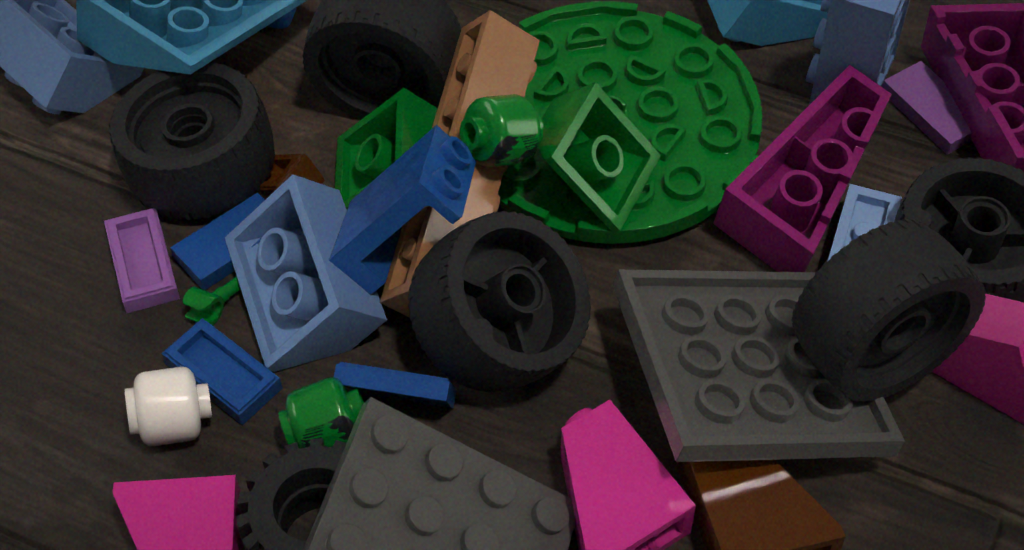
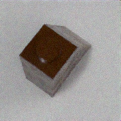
M775 460L677 462V468L686 494L696 505L694 517L706 550L842 549L846 538L842 526Z

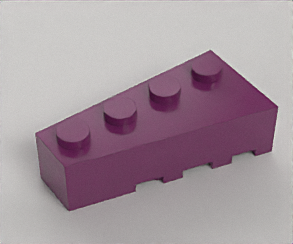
M1024 3L931 5L921 49L934 73L944 81L971 131L970 138L978 153L985 160L1000 161L1006 165H1012L1016 169L1019 168L1024 172Z
M849 65L725 189L713 224L775 271L806 272L892 94Z

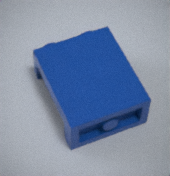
M434 126L350 201L329 261L370 295L385 284L400 232L405 223L426 206L433 207L452 224L463 216L476 164L466 144L457 137H450L439 126Z

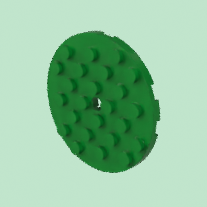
M595 1L575 3L540 12L519 22V28L540 40L534 60L537 63V69L533 79L527 86L524 98L528 99L538 111L541 119L554 98L596 82L660 153L661 157L622 229L615 233H612L544 160L539 148H537L534 156L526 163L509 165L503 173L498 191L500 207L507 212L512 211L517 214L523 213L525 216H532L535 220H540L544 225L551 227L560 237L603 244L633 243L666 237L698 224L718 211L725 189L751 164V157L757 155L762 132V108L756 84L742 60L726 43L719 46L702 34L701 25L670 11H667L664 17L638 11V4L628 2Z

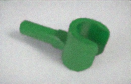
M237 276L222 287H218L212 293L195 286L191 287L183 297V304L191 307L185 314V318L195 322L203 318L211 325L216 324L223 312L224 303L241 290Z

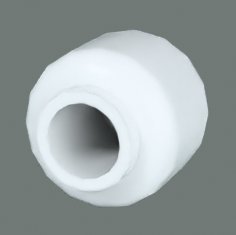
M187 367L141 372L135 377L134 387L125 389L130 435L140 434L141 440L148 446L192 441L200 434L201 419L212 417L208 383L196 385L194 374Z

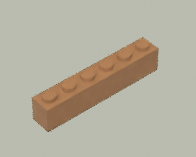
M491 10L464 26L460 32L432 128L437 125L450 137L454 136L460 139L461 122L467 108L475 99L511 94L524 97L527 86L533 79L537 69V63L534 60L540 40ZM477 163L475 164L463 216L454 224L446 220L433 207L426 206L402 226L379 303L410 317V310L408 308L410 300H408V295L410 294L409 288L416 267L429 250L449 232L472 219L497 212L500 204L499 187L503 173L509 165L486 168Z

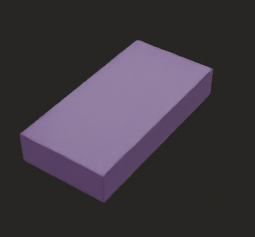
M922 61L883 80L882 87L892 94L889 100L947 155L972 141L970 138L971 131L944 81Z
M156 208L105 220L104 224L126 313L180 299Z

